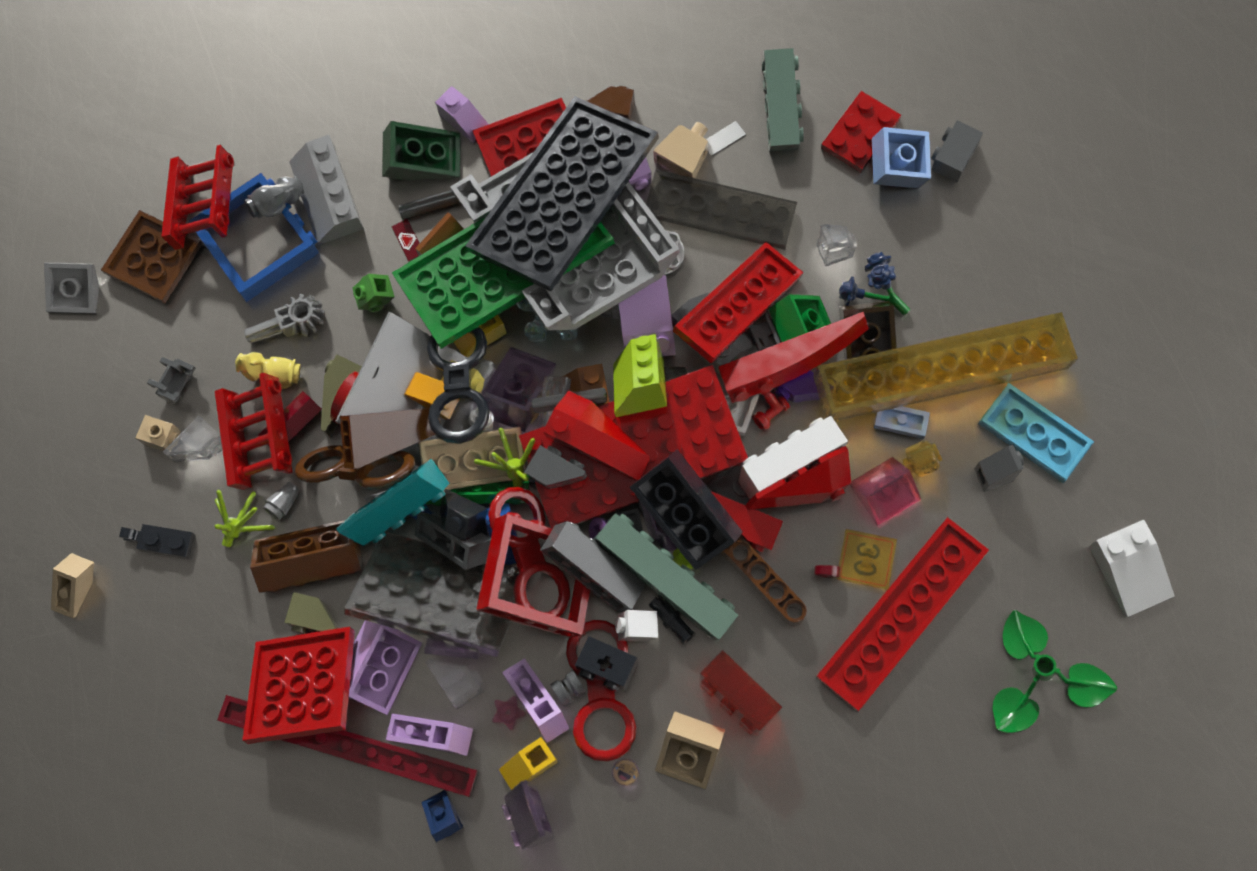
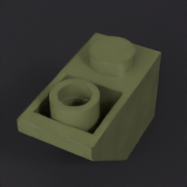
M293 592L284 622L292 627V632L307 634V631L319 632L338 628L322 600L317 597Z

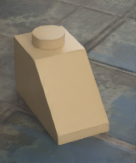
M71 553L53 568L51 610L73 619L77 616L93 583V561Z

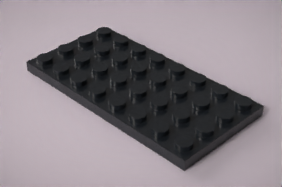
M574 96L465 245L467 251L548 291H552L659 139L658 132Z

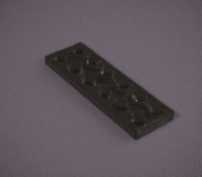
M656 169L646 205L656 219L759 244L767 242L772 247L785 250L797 202Z

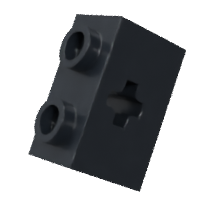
M588 636L575 666L580 671L579 675L587 680L593 681L596 678L603 681V686L614 692H618L619 689L626 691L637 667L638 658ZM609 661L612 669L606 668L605 671H602L600 663L606 664Z

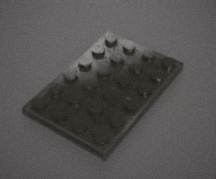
M385 532L387 535L379 540L344 607V615L498 657L512 621L476 610L486 563L465 570L425 542ZM504 564L498 599L516 604L514 585L516 577L520 573L518 567Z

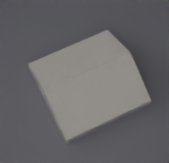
M44 263L46 312L96 313L100 287L94 264Z

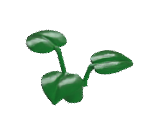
M1017 610L1011 612L1003 630L1004 648L1014 659L1021 660L1029 655L1031 659L1035 660L1032 667V673L1035 677L1025 694L1017 688L1009 687L1002 689L995 696L992 710L995 726L998 731L1017 733L1028 729L1035 723L1040 708L1037 702L1029 699V696L1039 680L1048 681L1054 674L1064 683L1069 684L1067 688L1069 699L1075 705L1083 708H1091L1101 704L1117 691V686L1104 671L1087 663H1078L1071 666L1069 669V679H1067L1060 672L1061 670L1056 668V661L1053 657L1046 654H1034L1042 652L1047 645L1048 633L1044 626L1037 620Z

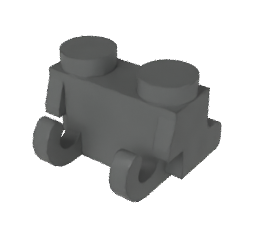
M162 357L159 362L167 366L159 382L149 379L147 384L153 388H158L155 394L160 398L174 404L180 399L183 387L192 378L196 368L180 359L171 361Z

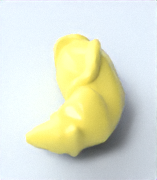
M252 352L249 354L240 353L235 360L236 372H241L250 381H257L260 378L259 374L264 372L278 377L282 389L290 387L293 383L298 384L301 364H297L296 359H293V361L283 357L265 359L261 353Z

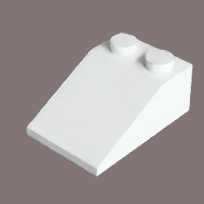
M1145 520L1102 537L1089 546L1126 618L1175 596L1157 542Z

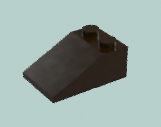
M888 301L839 306L840 320L864 312L868 325L867 331L843 349L848 385L899 380L894 305Z

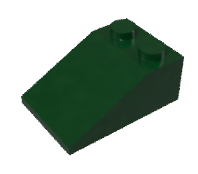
M390 121L383 131L382 177L401 180L458 179L460 177V132Z

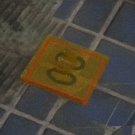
M846 529L839 562L841 576L836 579L888 590L897 539Z

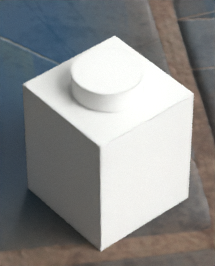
M627 610L618 614L615 622L618 641L648 642L658 638L657 611Z

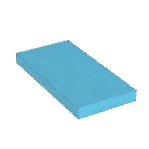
M1010 383L1006 385L978 423L1009 446L1014 445L1016 451H1019L1062 483L1068 479L1094 443L1093 440Z

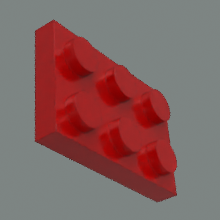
M860 91L822 142L821 149L861 173L873 157L872 138L883 127L894 128L901 119V114L865 92Z

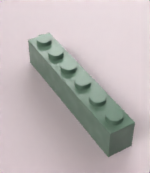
M614 514L594 540L606 552L619 559L623 566L714 641L719 640L738 616L733 611L735 609L734 605L724 598L722 600L717 598L713 594L715 590L706 582L702 581V583H699L694 579V572L683 564L681 567L673 561L674 556L664 548L660 550L653 545V538L644 531L639 533L632 527L634 523L623 514L620 516Z

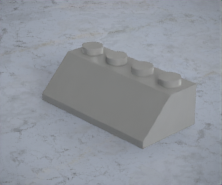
M330 135L306 142L289 162L294 176L303 184L304 194H301L314 236L318 241L317 244L320 245L363 230L360 216Z

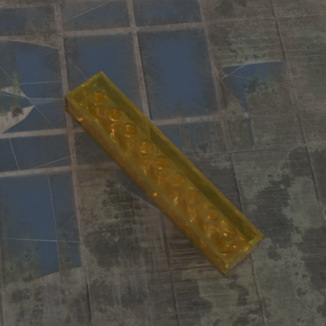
M1062 312L819 365L813 377L825 418L831 416L834 421H840L1066 370L1076 362L1078 357Z

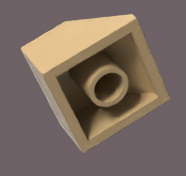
M674 712L665 735L655 771L706 789L726 729Z

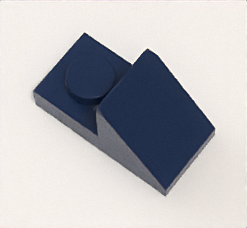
M446 790L421 802L431 835L436 842L451 836L463 828L460 817Z

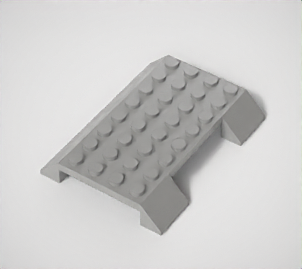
M533 153L479 184L471 174L450 186L474 223L490 213ZM629 182L601 220V223L613 237L615 244L564 274L552 291H548L536 284L522 291L547 330L577 329L662 278L680 253L678 246Z

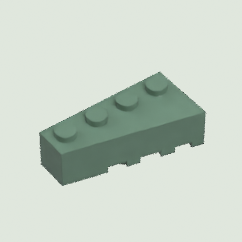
M793 48L764 50L761 68L764 71L763 90H767V94H765V112L768 114L767 134L769 151L798 150L800 142L804 141L803 127H799L798 118H802L801 103L797 104V94H800V80L795 79V71L799 70L798 56H794Z

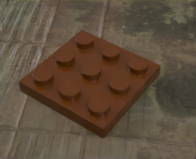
M139 210L101 271L165 304L203 242L199 238L186 234L184 248L175 250L161 237L163 221Z

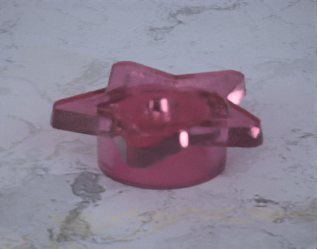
M515 695L506 702L501 700L494 701L497 712L492 719L493 723H504L509 730H513L515 721L526 715V712L517 707V696ZM506 710H510L509 715H506Z

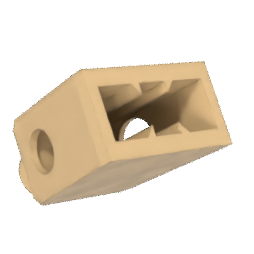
M696 122L691 130L682 125L677 126L654 149V162L692 184L708 152V141L703 138L708 131L707 127L700 122Z

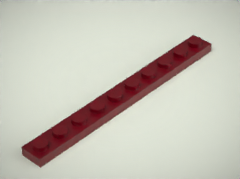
M226 695L217 721L244 729L248 701ZM345 730L281 739L282 741L467 797L471 796L478 774L477 770Z

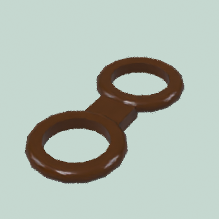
M329 445L318 448L301 458L296 464L295 475L300 481L306 483H320L338 476L341 480L356 481L362 488L383 489L391 487L407 478L415 468V458L409 452L399 450L360 468H344L342 445ZM330 456L342 457L336 465L326 470L317 472L307 471L310 465L318 460ZM384 463H403L401 468L387 476L379 478L367 477L371 470Z

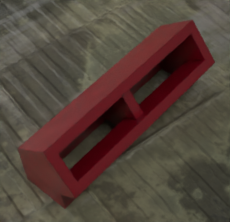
M303 391L284 409L288 442L322 410ZM267 426L258 434V436L268 434Z

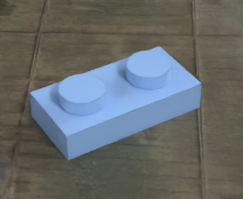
M879 402L874 428L924 439L930 412Z

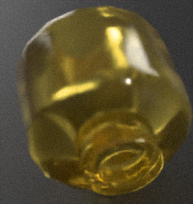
M923 440L906 448L905 454L907 458L902 459L908 473L914 472L920 478L937 471L940 468V462L943 461L935 442L931 444L928 440Z

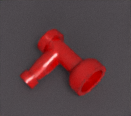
M771 391L760 393L764 396L770 408L764 413L758 411L752 415L754 423L762 431H766L770 427V420L782 410L786 411L790 408L789 403L784 397L776 398Z

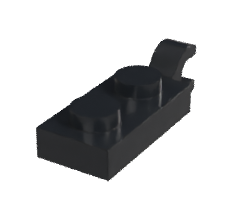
M142 524L141 531L121 527L119 538H123L124 541L137 542L136 549L139 551L189 559L195 536L193 532Z

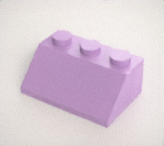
M366 617L354 642L349 698L388 715L422 642L384 622Z

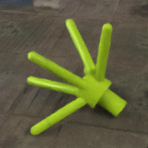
M499 428L508 461L505 462L498 454L492 452L491 456L499 464L475 459L474 463L506 471L508 478L513 481V486L520 487L523 485V480H529L524 473V464L533 448L535 439L531 438L521 459L513 458L504 429Z
M221 490L216 491L217 498L215 503L223 518L224 525L215 524V528L222 530L224 534L223 546L231 547L234 538L239 537L240 532L275 529L274 525L242 527L257 511V508L253 507L245 515L256 496L255 491L251 492L236 519L228 517Z

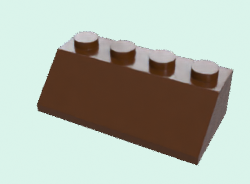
M345 520L254 540L250 569L259 593L275 592L285 587L301 586L307 582L324 581L334 576L351 575L356 571H361L362 553L360 544L336 530Z

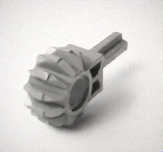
M300 293L298 300L290 297L292 302L290 305L284 304L283 307L274 310L276 318L245 329V337L249 343L281 331L286 337L298 335L300 332L307 336L309 330L317 333L315 326L323 325V321L320 318L325 316L324 310L321 309L323 305L320 301H315L312 295L306 298L304 294ZM303 312H308L307 316L299 318Z

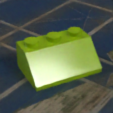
M656 334L631 339L613 363L614 410L616 417L667 406L664 361Z

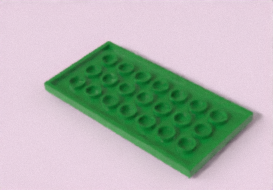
M486 217L392 272L395 280L440 349L525 299L522 291L534 284L467 251L465 245ZM601 221L564 274L615 244L613 237Z

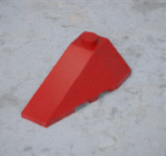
M568 391L554 408L543 430L546 438L637 481L642 477L651 459L592 401L571 391Z

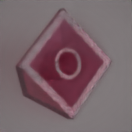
M894 457L889 458L854 479L850 484L877 526L921 500L911 471Z

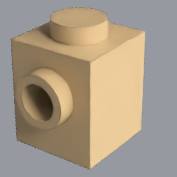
M145 415L135 438L143 445L171 454L173 448L180 441L181 431L172 423Z

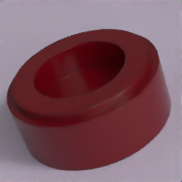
M815 565L814 575L820 578H839L841 576V567Z

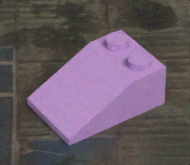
M663 275L659 280L619 303L624 348L631 339L656 334L662 355H676L666 275Z

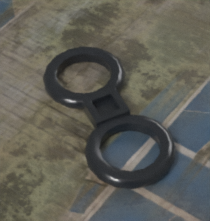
M479 326L469 332L476 338L474 352L470 357L460 362H448L442 359L438 353L439 346L432 335L428 341L427 352L429 360L437 369L444 372V392L437 396L430 406L428 420L434 434L447 443L461 444L472 441L483 432L488 424L490 414L488 403L480 392L471 388V369L481 362L487 348L485 333ZM458 398L473 401L478 406L479 412L477 420L470 428L461 432H450L442 427L439 420L440 413L447 403Z

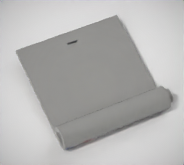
M388 312L335 422L340 424V416L425 408L404 394L416 372L441 380L444 372L437 369L429 360L427 346L430 335L392 312ZM449 346L442 349L438 347L440 357L448 362L451 360L460 362L467 359V357ZM482 359L474 369H477L485 379L481 395L486 399L498 371L495 369L496 365L493 362ZM460 398L450 419L445 420L440 417L442 427L450 432L467 430L471 427L468 421L470 413L478 406L471 400ZM434 435L425 440L438 439V437ZM418 443L401 450L409 452L415 458V466H421Z

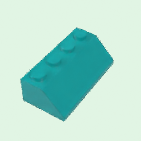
M430 459L414 470L403 481L391 486L355 511L336 530L363 546L371 540L375 544L387 535L384 531L392 527L395 530L406 522L404 517L410 513L414 517L426 508L424 504L430 499L434 503L446 494L444 489L450 483L434 461Z

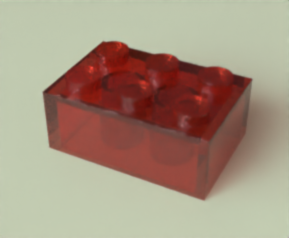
M723 650L700 673V687L710 697L715 695L720 700L719 706L729 716L734 713L740 719L739 725L749 735L754 733L758 736L782 709V706Z

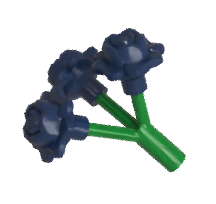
M883 252L871 255L867 258V265L864 269L865 272L871 271L867 275L869 287H874L876 290L882 288L887 291L888 296L865 292V289L857 287L854 277L851 276L849 281H843L839 288V299L844 300L845 306H848L855 298L863 299L866 297L889 301L903 316L910 311V308L894 293L891 287V281L896 279L895 267H889L888 265L891 262V255L885 256Z

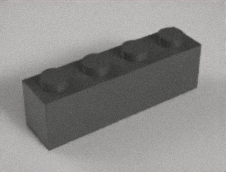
M566 521L555 525L540 549L543 554L618 613L632 610L646 585L620 564L619 559L600 548V544L596 540L588 538L572 522Z

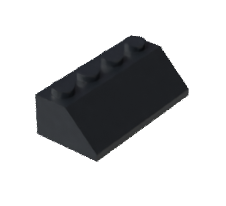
M678 449L629 487L695 571L735 543L743 532Z

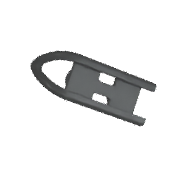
M769 313L765 314L766 322L754 326L752 324L749 327L757 351L781 343ZM773 335L775 343L771 344L768 336ZM759 340H762L764 347H761Z

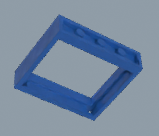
M262 173L258 174L231 192L229 213L243 205L245 200L248 199L247 195H251L256 189L264 185L273 186L276 184L271 178L267 180ZM285 203L286 207L281 213L303 243L245 282L208 231L204 229L196 232L246 302L319 254L314 245L318 241L311 231L306 233L303 230L304 222L297 213L292 215L289 211L292 206L288 203ZM210 209L202 211L188 222L191 223L209 218Z

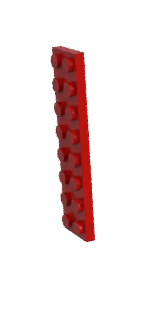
M947 517L816 678L858 712L983 559L989 549Z

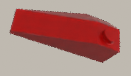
M844 446L819 458L818 463L811 466L808 470L805 467L799 469L797 473L787 479V483L782 479L756 493L745 506L750 510L815 504L832 499V501L840 499L846 494L844 490L852 483L848 448Z

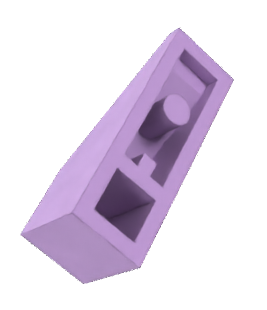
M525 658L502 672L546 743L569 729L561 710Z
M392 714L386 740L467 756L473 729L450 722Z

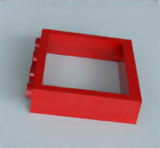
M507 512V514L495 518L476 610L568 638L582 635L590 590L576 579L568 620L498 599L511 529L546 540L553 528L544 526L545 524L538 520L528 521L522 519L520 514Z

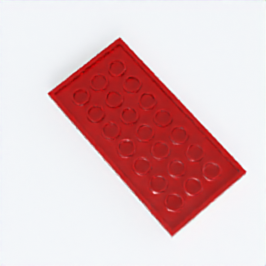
M713 365L666 381L667 406L616 417L614 401L598 406L651 457L642 476L677 449L701 479L739 466L748 458ZM545 426L519 435L524 452L531 438L535 439L533 448L527 458L528 464L541 445L546 449L548 446H552L562 453L561 457L570 461L572 458L585 466L583 470L586 471L588 476L580 482L553 489H548L535 482L551 528L566 521L578 525L640 502L629 488L637 480L546 438L543 433Z

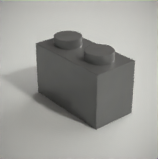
M957 120L953 128L948 127L942 138L945 141L943 146L936 147L931 157V160L934 161L931 170L958 183L980 143L983 132Z

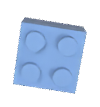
M883 127L872 138L873 184L920 188L931 179L929 132Z

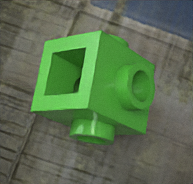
M367 274L352 287L358 310L378 312L395 297L389 275Z

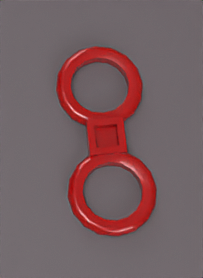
M506 488L497 493L490 504L488 516L492 531L495 518L500 517L503 504L510 498L523 500L532 510L534 520L545 524L544 508L539 499L532 492L524 488ZM510 534L508 546L512 549L520 572L516 577L514 585L516 604L536 610L530 605L525 589L531 575L536 572H543L554 579L559 593L558 601L554 608L544 613L561 617L567 609L570 600L569 582L564 573L554 564L545 562L543 553L540 551L539 538L531 535L516 537Z
M606 620L584 622L582 635L568 639L566 657L569 666L578 676H580V671L575 666L578 659L576 654L577 645L581 638L589 632L604 631L610 634L616 641L618 649L628 653L627 641H618V633L615 630L614 624ZM596 678L593 681L586 679L588 703L579 710L574 719L573 736L575 743L585 756L595 761L609 762L618 759L630 750L635 740L637 726L634 716L625 704L615 699L614 691L603 686V681ZM601 709H611L617 712L623 718L626 726L625 736L621 743L609 750H598L590 746L584 735V724L587 718L593 712Z

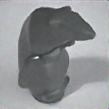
M296 176L293 178L280 177L276 185L261 186L251 195H247L248 199L245 200V205L253 218L258 217L261 219L263 216L274 217L285 209V203L291 205L299 200L301 194H304L303 184Z

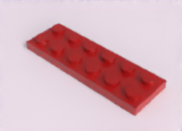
M765 242L674 326L673 332L712 363L802 277L804 272Z

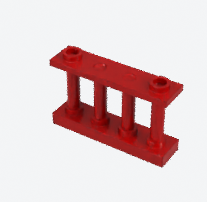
M221 144L216 146L214 160L196 165H186L179 156L170 158L161 237L175 250L184 248L186 234L213 228L222 238L227 237L234 159ZM214 170L213 179L191 184L193 175ZM212 189L211 198L188 204L190 195ZM210 209L209 218L186 224L188 214Z
M264 372L259 374L260 387L241 394L224 388L214 391L228 487L241 490L251 488V475L271 468L286 474L293 473L292 456L289 450L281 396V383L278 377ZM263 397L264 410L242 418L241 404ZM266 420L268 434L245 442L244 428ZM267 444L270 445L271 458L248 465V451Z

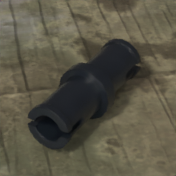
M660 595L649 603V607L657 611V615L664 621L663 625L665 628H670L683 645L695 636L696 633L681 618L682 614L678 610L675 611Z

